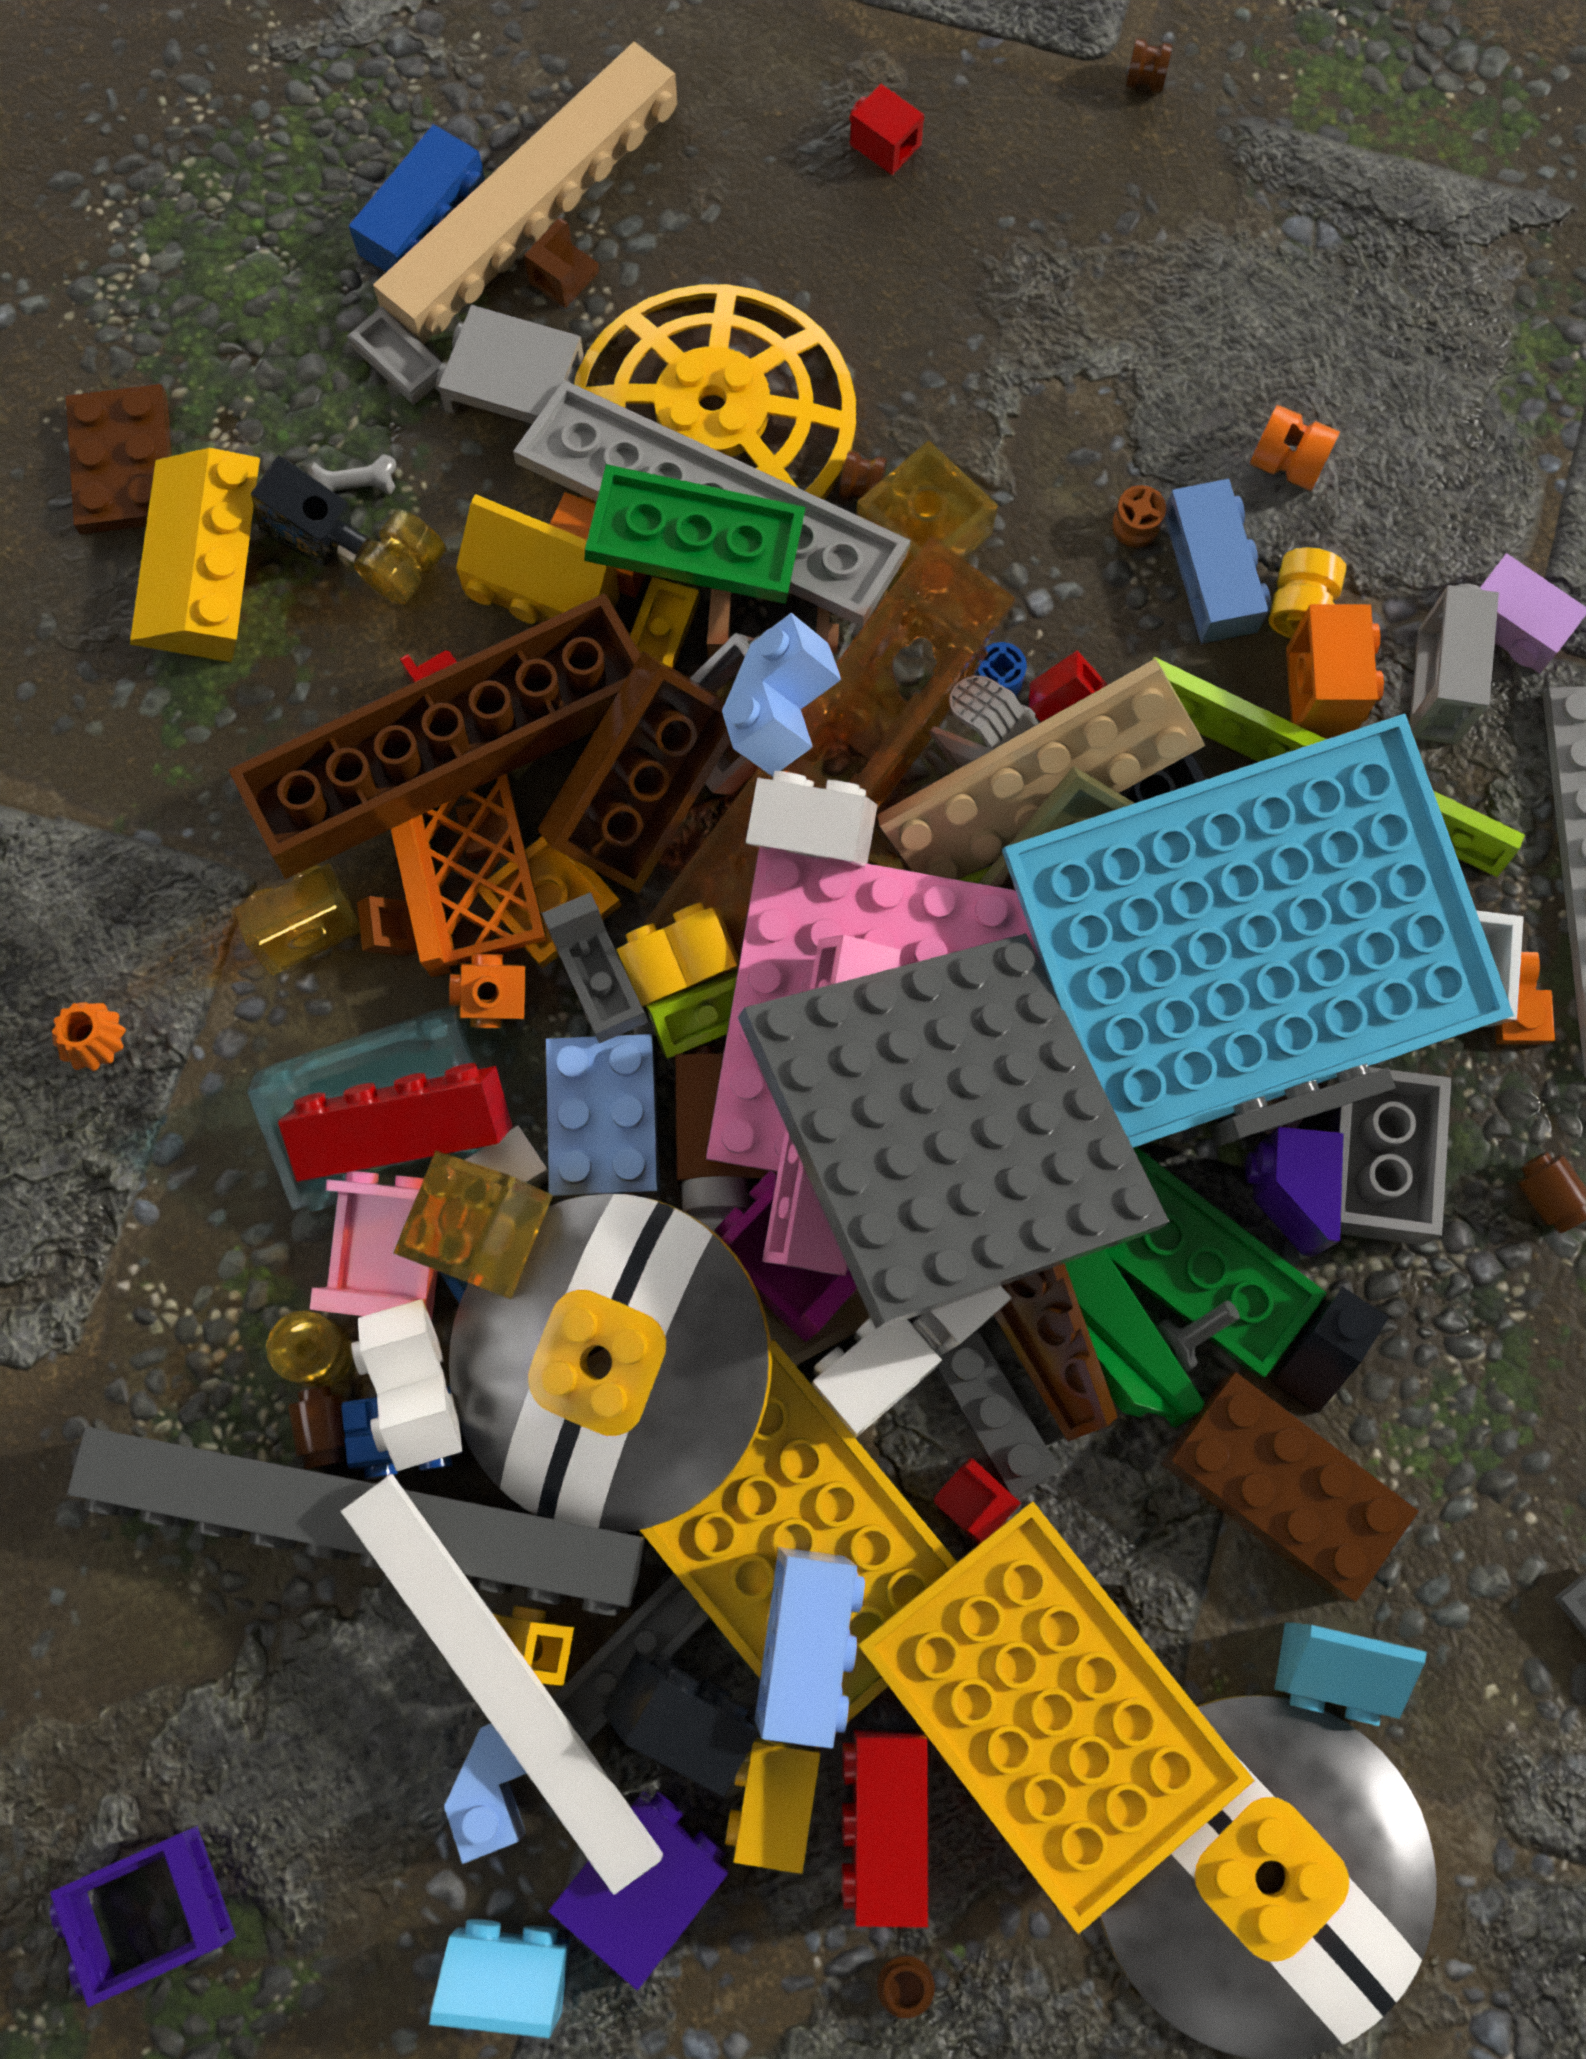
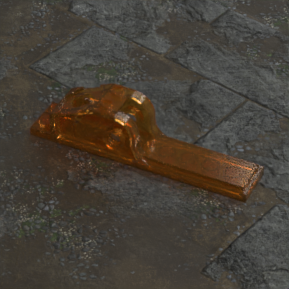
M930 536L837 661L836 665L841 680L801 710L813 748L781 771L806 776L807 780L814 781L813 787L826 789L828 779L815 770L813 766L822 759L840 737L870 759L859 775L854 774L848 783L860 785V789L866 790L865 796L876 803L878 808L895 789L931 741L932 737L929 734L933 726L938 728L941 726L951 709L949 698L952 689L961 680L975 674L988 654L985 643L1017 602L1016 598L934 537ZM923 637L931 642L937 665L932 670L934 675L921 693L918 694L916 692L910 701H906L899 693V684L893 673V662L895 656L903 647L911 645L916 638ZM761 768L757 769L641 927L654 923L657 931L676 922L673 917L675 912L702 902L705 910L711 907L719 909L740 959L759 850L758 847L746 843L757 778L773 780L771 775Z

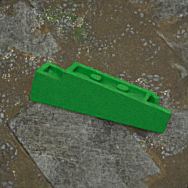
M1105 1249L1065 1263L1108 1390L1118 1408L1123 1413L1140 1417L1148 1412L1164 1416L1170 1422V1426L1175 1428L1203 1409L1205 1406L1204 1400Z

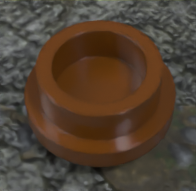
M898 1955L883 1965L877 1978V1993L881 2004L890 2014L899 2018L909 2019L919 2016L930 2006L934 1997L935 1984L930 1969L922 1960L912 1955Z

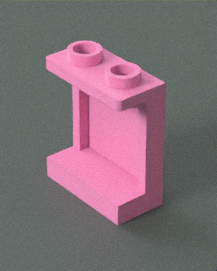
M361 1171L346 1172L345 1180L327 1179L326 1190L338 1192L327 1287L312 1288L309 1310L366 1316L423 1299L432 1320L447 1191L427 1189L429 1179L396 1176L395 1186L378 1184L379 1173Z

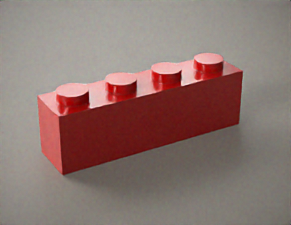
M467 1063L446 1070L444 1072L445 1076L427 1079L425 1073H415L395 1080L393 1082L394 1086L376 1089L375 1083H364L346 1089L343 1092V1096L326 1099L325 1093L319 1092L296 1099L293 1102L294 1107L278 1121L296 1182L499 1144L513 1125L496 1066L477 1069L475 1063Z

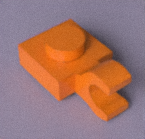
M1521 952L1517 1020L1495 1026L1496 1044L1548 1045L1555 1041L1552 990H1536L1540 972L1538 952Z

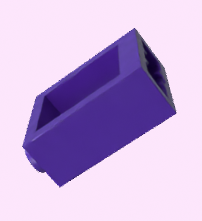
M198 1826L50 1892L53 1904L50 1906L51 1923L56 1934L66 1940L72 1961L69 1963V1977L76 1993L80 1996L84 1995L88 2008L222 1947L236 1937ZM165 1857L194 1940L115 1976L87 1891Z

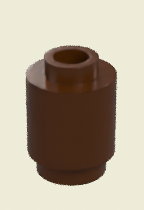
M1546 1151L1520 1167L1524 1176L1517 1181V1184L1546 1225L1552 1224L1557 1232L1561 1234L1586 1221V1186L1563 1154L1552 1158L1549 1152Z
M330 1386L297 1392L299 1402L288 1405L296 1457H302L304 1470L346 1462V1436L342 1416L343 1394L332 1395Z

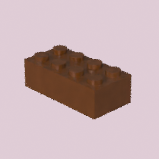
M643 651L537 830L551 848L639 893L731 741L722 713L726 700Z
M1237 1372L1229 1374L1220 1380L1206 1399L1203 1409L1193 1417L1160 1463L1328 1594L1341 1602H1357L1419 1512Z

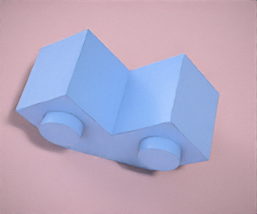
M792 613L772 628L766 630L750 644L722 709L733 749L772 777L774 771H781L813 748L801 709L841 680L829 643Z
M491 1722L480 1728L444 1805L462 1864L517 1843L526 1834L509 1780L527 1773Z

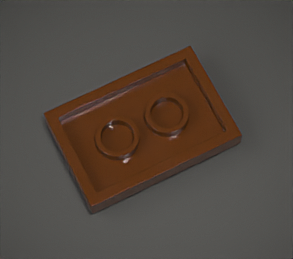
M155 384L66 395L73 521L75 528L81 535L146 526L155 461L172 456L167 393L163 385Z

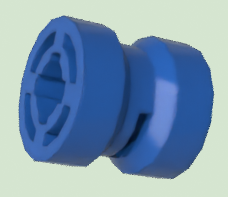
M1006 642L992 643L979 654L974 676L988 677L1012 691L1016 698H1018L1027 669L1026 657L1013 644Z

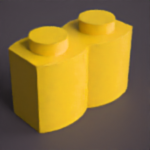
M702 902L696 903L675 912L673 917L676 922L657 931L655 924L652 923L625 935L628 943L616 950L642 1007L738 969L740 959L719 909L711 907L705 910Z

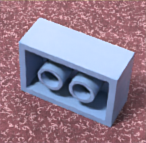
M652 1034L618 1035L600 1044L596 1036L546 1039L549 1197L552 1202L557 1204L564 1200L596 1194H627L661 1202L656 1048Z
M778 1547L754 1718L762 1739L833 1749L835 1732H845L849 1699L848 1696H842L841 1684L843 1671L851 1673L853 1671L857 1646L856 1636H850L849 1624L851 1612L860 1613L865 1585L864 1577L858 1576L857 1566L845 1556Z

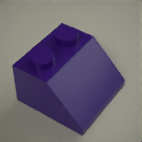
M1277 1127L1254 1148V1152L1248 1153L1245 1166L1246 1183L1253 1184L1252 1199L1301 1255L1314 1257L1340 1242L1344 1133Z

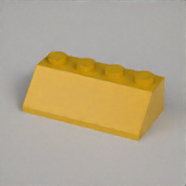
M209 447L155 461L130 645L232 662L237 640L254 508L251 492L257 485L260 458Z

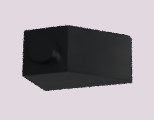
M1343 1286L1326 1294L1271 1383L1315 1413H1319L1360 1365L1389 1317Z

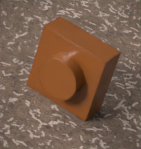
M501 796L497 797L494 804L504 808ZM475 802L456 807L459 824L467 828L482 805ZM490 811L476 834L497 845L508 829L507 819ZM472 839L465 846L466 855L469 860L490 856L492 853ZM512 840L509 841L507 851L514 849Z
M368 896L357 902L362 951L407 956L417 950L407 901Z

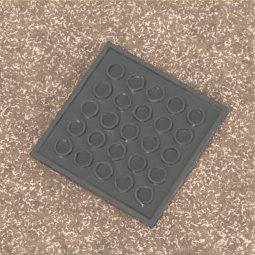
M1026 933L744 1007L738 1016L741 1027L876 1330L1158 1231L1169 1223L1065 1011L1060 1007L1052 985Z

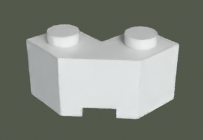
M423 1299L359 1317V1341L353 1342L351 1348L359 1374L369 1373L377 1393L378 1418L371 1419V1430L378 1451L388 1450L396 1472L462 1452L459 1418L453 1395L448 1393L444 1373L440 1365L441 1362H444L441 1347Z

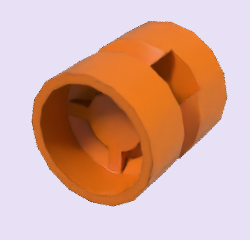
M1277 404L1249 465L1271 475L1284 471L1286 472L1287 482L1312 492L1340 431L1317 421L1308 426L1304 425L1301 414ZM1289 446H1296V451L1291 450Z

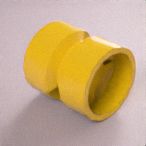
M1310 547L1296 548L1288 551L1283 556L1277 580L1278 590L1274 594L1268 618L1269 625L1274 631L1282 636L1292 638L1310 604H1335L1333 601L1337 600L1341 595L1346 574V564L1342 558L1332 552Z

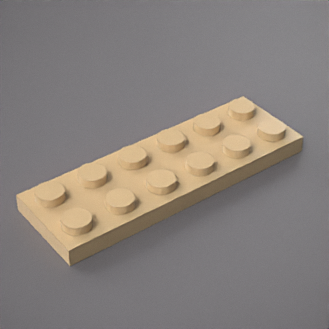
M1155 658L877 815L883 832L913 872L957 880L997 860L1002 854V849L1009 846L1073 766L1120 793L1204 747L1205 744Z

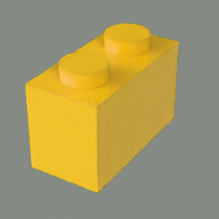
M759 1738L755 1739L752 1750L748 1752L735 1778V1785L746 1788L742 1811L730 1810L725 1845L736 1847L734 1863L797 1874L803 1873L821 1754L820 1749L817 1750L812 1747Z

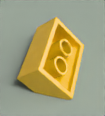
M474 495L470 503L456 566L463 591L469 598L482 605L495 603L507 608L517 619L529 624H534L536 621L542 623L606 593L614 608L620 598L616 568L584 561L586 539L479 495Z

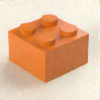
M1310 604L1286 647L1290 717L1292 723L1325 739H1329L1359 729L1363 721L1368 720L1369 713L1376 702L1381 701L1384 692V676L1382 671H1376L1375 654L1378 653L1380 646V627L1378 623L1372 622L1371 604Z

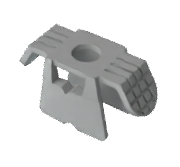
M970 676L958 682L952 689L949 698L950 707L953 715L959 721L978 732L987 747L935 726L931 728L929 734L956 771L1039 723L1034 717L1036 714L1033 710L1021 705L1012 691L988 677Z

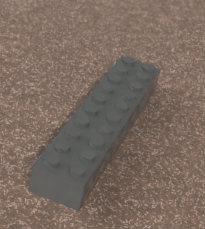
M85 1426L67 1495L86 1499L83 1510L114 1516L135 1517L136 1509H140L138 1521L188 1528L190 1520H195L193 1532L223 1538L233 1537L241 1539L243 1530L251 1532L248 1543L278 1549H295L297 1541L306 1543L304 1554L332 1560H349L350 1553L355 1552L361 1554L359 1565L381 1569L341 1513L344 1508L377 1484ZM404 1490L463 1574L472 1576L471 1585L473 1588L504 1594V1592L511 1593L513 1584L528 1587L527 1599L557 1605L560 1603L565 1604L567 1595L584 1598L582 1610L611 1616L620 1615L621 1606L629 1607L635 1605L648 1542L644 1537Z

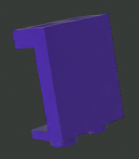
M642 1791L630 1808L663 1852L661 1861L613 1895L588 1860L549 1910L556 1919L637 1991L724 1880L729 1866L722 1861L723 1857L727 1854L724 1848L702 1830L696 1836L690 1833L678 1822L683 1813L659 1792H656L651 1798Z

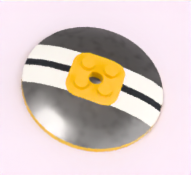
M596 1194L564 1200L542 1209L511 1229L494 1245L470 1279L457 1310L450 1340V1388L459 1418V1426L470 1450L490 1479L509 1498L539 1517L619 1533L646 1529L670 1521L692 1510L720 1488L740 1465L755 1439L765 1413L771 1385L772 1352L766 1314L750 1275L738 1257L718 1235L691 1215L653 1199L627 1194ZM596 1346L606 1348L612 1358L611 1370L601 1379L593 1376L587 1366L588 1355Z
M1264 1695L1233 1696L1216 1699L1196 1706L1255 1781L1102 1913L1100 1919L1115 1958L1127 1978L1141 1996L1164 2019L1181 2032L1202 2044L1244 2058L1299 2059L1336 2049L1357 2038L1383 2018L1405 1993L1425 1955L1433 1928L1437 1885L1435 1859L1428 1829L1410 1788L1396 1767L1375 1744L1350 1724L1329 1712L1324 1711V1713L1291 1706L1289 1705L1290 1699ZM1266 1861L1279 1862L1285 1874L1283 1886L1273 1894L1262 1893L1256 1884L1257 1869Z

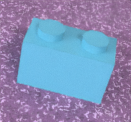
M1285 1622L1274 1690L1291 1693L1289 1704L1291 1706L1324 1713L1325 1702L1346 1706L1345 1718L1379 1726L1381 1715L1400 1719L1425 1664L1426 1651L1314 1625Z
M471 1919L466 1921V1928L457 1927L448 1939L429 2025L550 2038L562 2014L571 1940L557 1938L558 1930L546 1926H525L523 1934L500 1932L501 1923Z

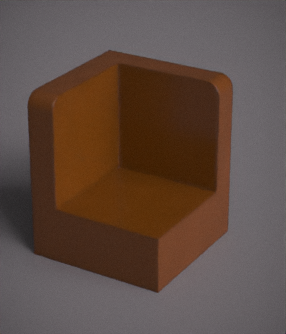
M558 218L524 254L529 283L565 309L599 273L598 262L572 245L569 224L562 218Z

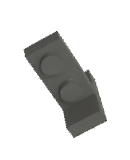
M591 892L543 912L542 916L563 968L575 989L599 1044L648 1023L645 1012L607 934Z

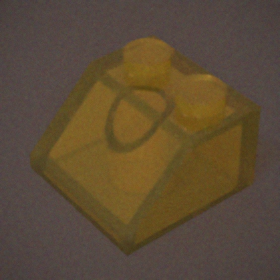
M330 863L322 867L315 865L294 875L293 881L276 889L265 888L256 891L246 899L245 904L234 908L246 946L272 976L360 933L359 917L341 880Z

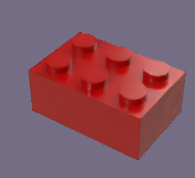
M853 1729V1743L842 1744V1779H844V1784H853V1803L842 1802L844 1846H853L852 1863H842L841 1868L843 1909L853 1910L856 1927L928 1928L927 1737L921 1730Z

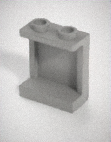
M471 305L465 322H459L455 328L452 340L453 351L448 363L443 362L439 367L436 377V390L440 392L445 411L455 413L459 403H463L533 424L563 380L574 384L576 373L584 359L581 337Z

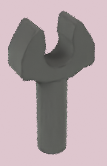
M1225 1301L1184 1328L1177 1327L1169 1319L1155 1327L1164 1341L1174 1347L1175 1358L1186 1373L1197 1365L1194 1353L1195 1347L1239 1320L1240 1315L1230 1301Z

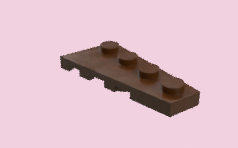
M1065 1263L1002 1285L1001 1287L1008 1293L1011 1299L993 1315L1066 1440L1069 1442L1108 1427L1118 1416Z

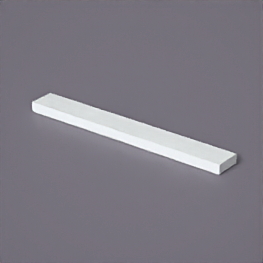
M390 1474L344 1508L341 1513L613 1895L659 1863L663 1852L393 1474Z

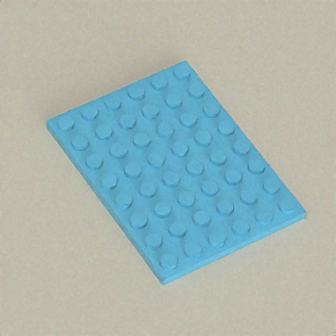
M1405 713L1006 846L1002 849L1041 965L1052 985L1060 1007L1065 1011L1132 1148L1235 1113L1233 1106L1263 1096H1265L1267 1102L1286 1095L1285 1089L1312 1080H1316L1318 1084L1336 1078V1073L1366 1063L1370 1066L1514 1016Z

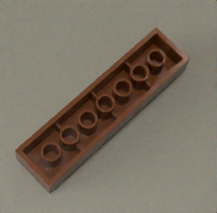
M606 593L234 766L228 769L268 850L286 880L596 731L641 654Z

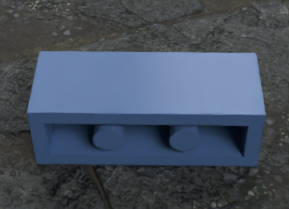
M1229 479L1173 489L1166 505L1165 521L1201 644L1258 633L1267 613L1271 610V596L1265 583L1260 584L1256 571L1258 565L1257 549L1252 539L1247 540L1243 527L1245 510L1241 497L1234 496Z

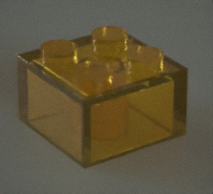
M928 440L857 501L856 515L911 540L908 555L898 571L918 591L924 594L992 535L998 505Z
M435 1151L393 1254L511 1299L553 1195L511 1175Z

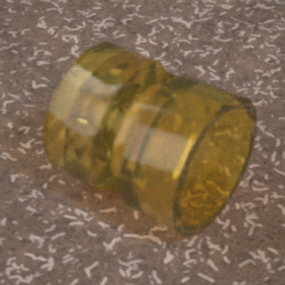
M396 509L379 531L381 542L371 541L353 565L360 577L375 591L396 604L405 605L422 583L420 573H430L445 554L447 548L440 536L421 519L407 511Z
M307 1310L297 1311L279 1319L271 1329L266 1343L267 1359L273 1370L288 1381L309 1388L331 1386L340 1381L350 1368L353 1358L352 1342L347 1332L332 1320L315 1312Z

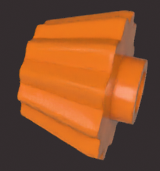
M87 1002L73 1003L70 1008L61 1009L60 1016L54 1018L55 1027L52 1030V1040L54 1046L58 1049L59 1059L63 1062H70L75 1070L87 1067L91 1071H96L101 1064H111L114 1060V1053L123 1049L121 1037L126 1032V1029L119 1024V1014L115 1011H108L103 1003L89 1004ZM92 1030L90 1035L83 1040L84 1035Z

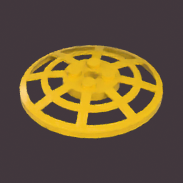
M701 284L672 289L647 298L623 312L601 332L588 349L574 380V385L626 408V404H654L658 424L730 457L745 451L757 466L756 469L797 487L785 468L801 450L810 431L811 423L839 430L837 443L827 464L814 482L804 490L823 500L826 499L840 480L849 450H852L856 431V398L851 375L840 351L825 331L804 312L780 298L755 289L733 285ZM699 299H716L714 313L684 316L667 322L658 328L644 317L653 311L676 303ZM735 302L752 303L777 312L804 330L783 339L776 332L761 323L742 316L733 315ZM712 326L710 342L707 347L695 348L684 353L668 338L688 329ZM625 328H628L641 339L623 360L616 375L614 385L586 387L589 373L596 359L611 340ZM731 328L752 334L768 343L771 347L750 359L738 351L729 349ZM820 344L828 355L837 374L842 396V411L813 403L810 377L798 354ZM651 349L667 364L658 378L657 384H629L637 365ZM786 362L796 381L799 400L770 395L768 382L764 374ZM710 395L719 396L726 402L722 408L715 411L706 410L699 404L703 398ZM774 415L796 419L789 438L781 449L773 455L760 438L767 427L769 416Z

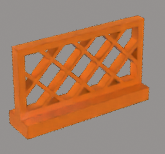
M508 774L497 778V783L486 799L473 791L462 795L472 802L482 805L467 828L446 817L459 797L442 804L437 812L429 810L391 829L420 963L431 978L451 973V966L470 962L471 954L473 953L500 954L523 948L526 945L548 941ZM501 796L504 808L494 804L497 797ZM490 811L506 818L508 823V829L497 845L476 834ZM424 815L431 818V821L427 827ZM441 824L462 835L448 858L432 850L430 845L431 839ZM470 839L492 852L478 875L457 864ZM510 840H512L515 855L506 850ZM501 857L517 864L520 873L508 892L487 880ZM434 861L442 864L438 873ZM451 871L473 882L458 905L443 897L440 889ZM481 885L503 898L489 922L468 911ZM522 888L524 890L526 902L517 897ZM513 904L529 913L533 929L511 935L498 928L506 910H509ZM445 907L453 911L449 920H447ZM462 917L484 929L474 945L454 950L451 934ZM493 934L499 937L498 939L489 941Z

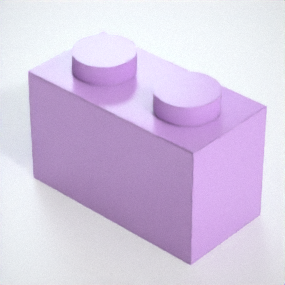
M1507 553L1480 587L1482 590L1499 592L1495 643L1509 652L1515 662L1525 667H1531L1539 674L1554 658L1586 616V607Z

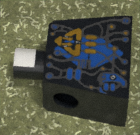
M279 454L251 492L259 531L322 566L329 564L335 553L357 564L369 547L370 538L351 526L349 504L342 497Z

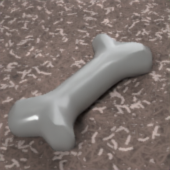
M383 454L371 465L339 471L325 470L313 462L308 468V473L333 492L372 486L390 495L395 489L391 475L396 470L397 464L391 456Z

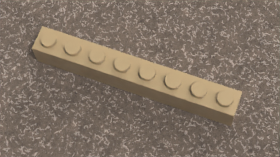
M633 42L373 284L380 308L383 307L423 345L433 335L442 333L448 327L451 318L466 304L476 301L482 294L484 287L499 273L509 270L517 256L529 244L536 242L564 211L572 210L579 202L581 195L596 181L599 182L605 179L613 165L628 151H634L641 144L644 136L658 122H664L672 115L677 105L675 73L636 42Z

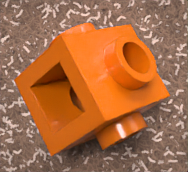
M473 953L471 954V963H460V974H450L449 1005L459 1006L460 1018H470V1027L501 1028L502 1019H524L525 966L523 964H503V954ZM485 982L495 984V993L488 999H482L477 994L479 986Z

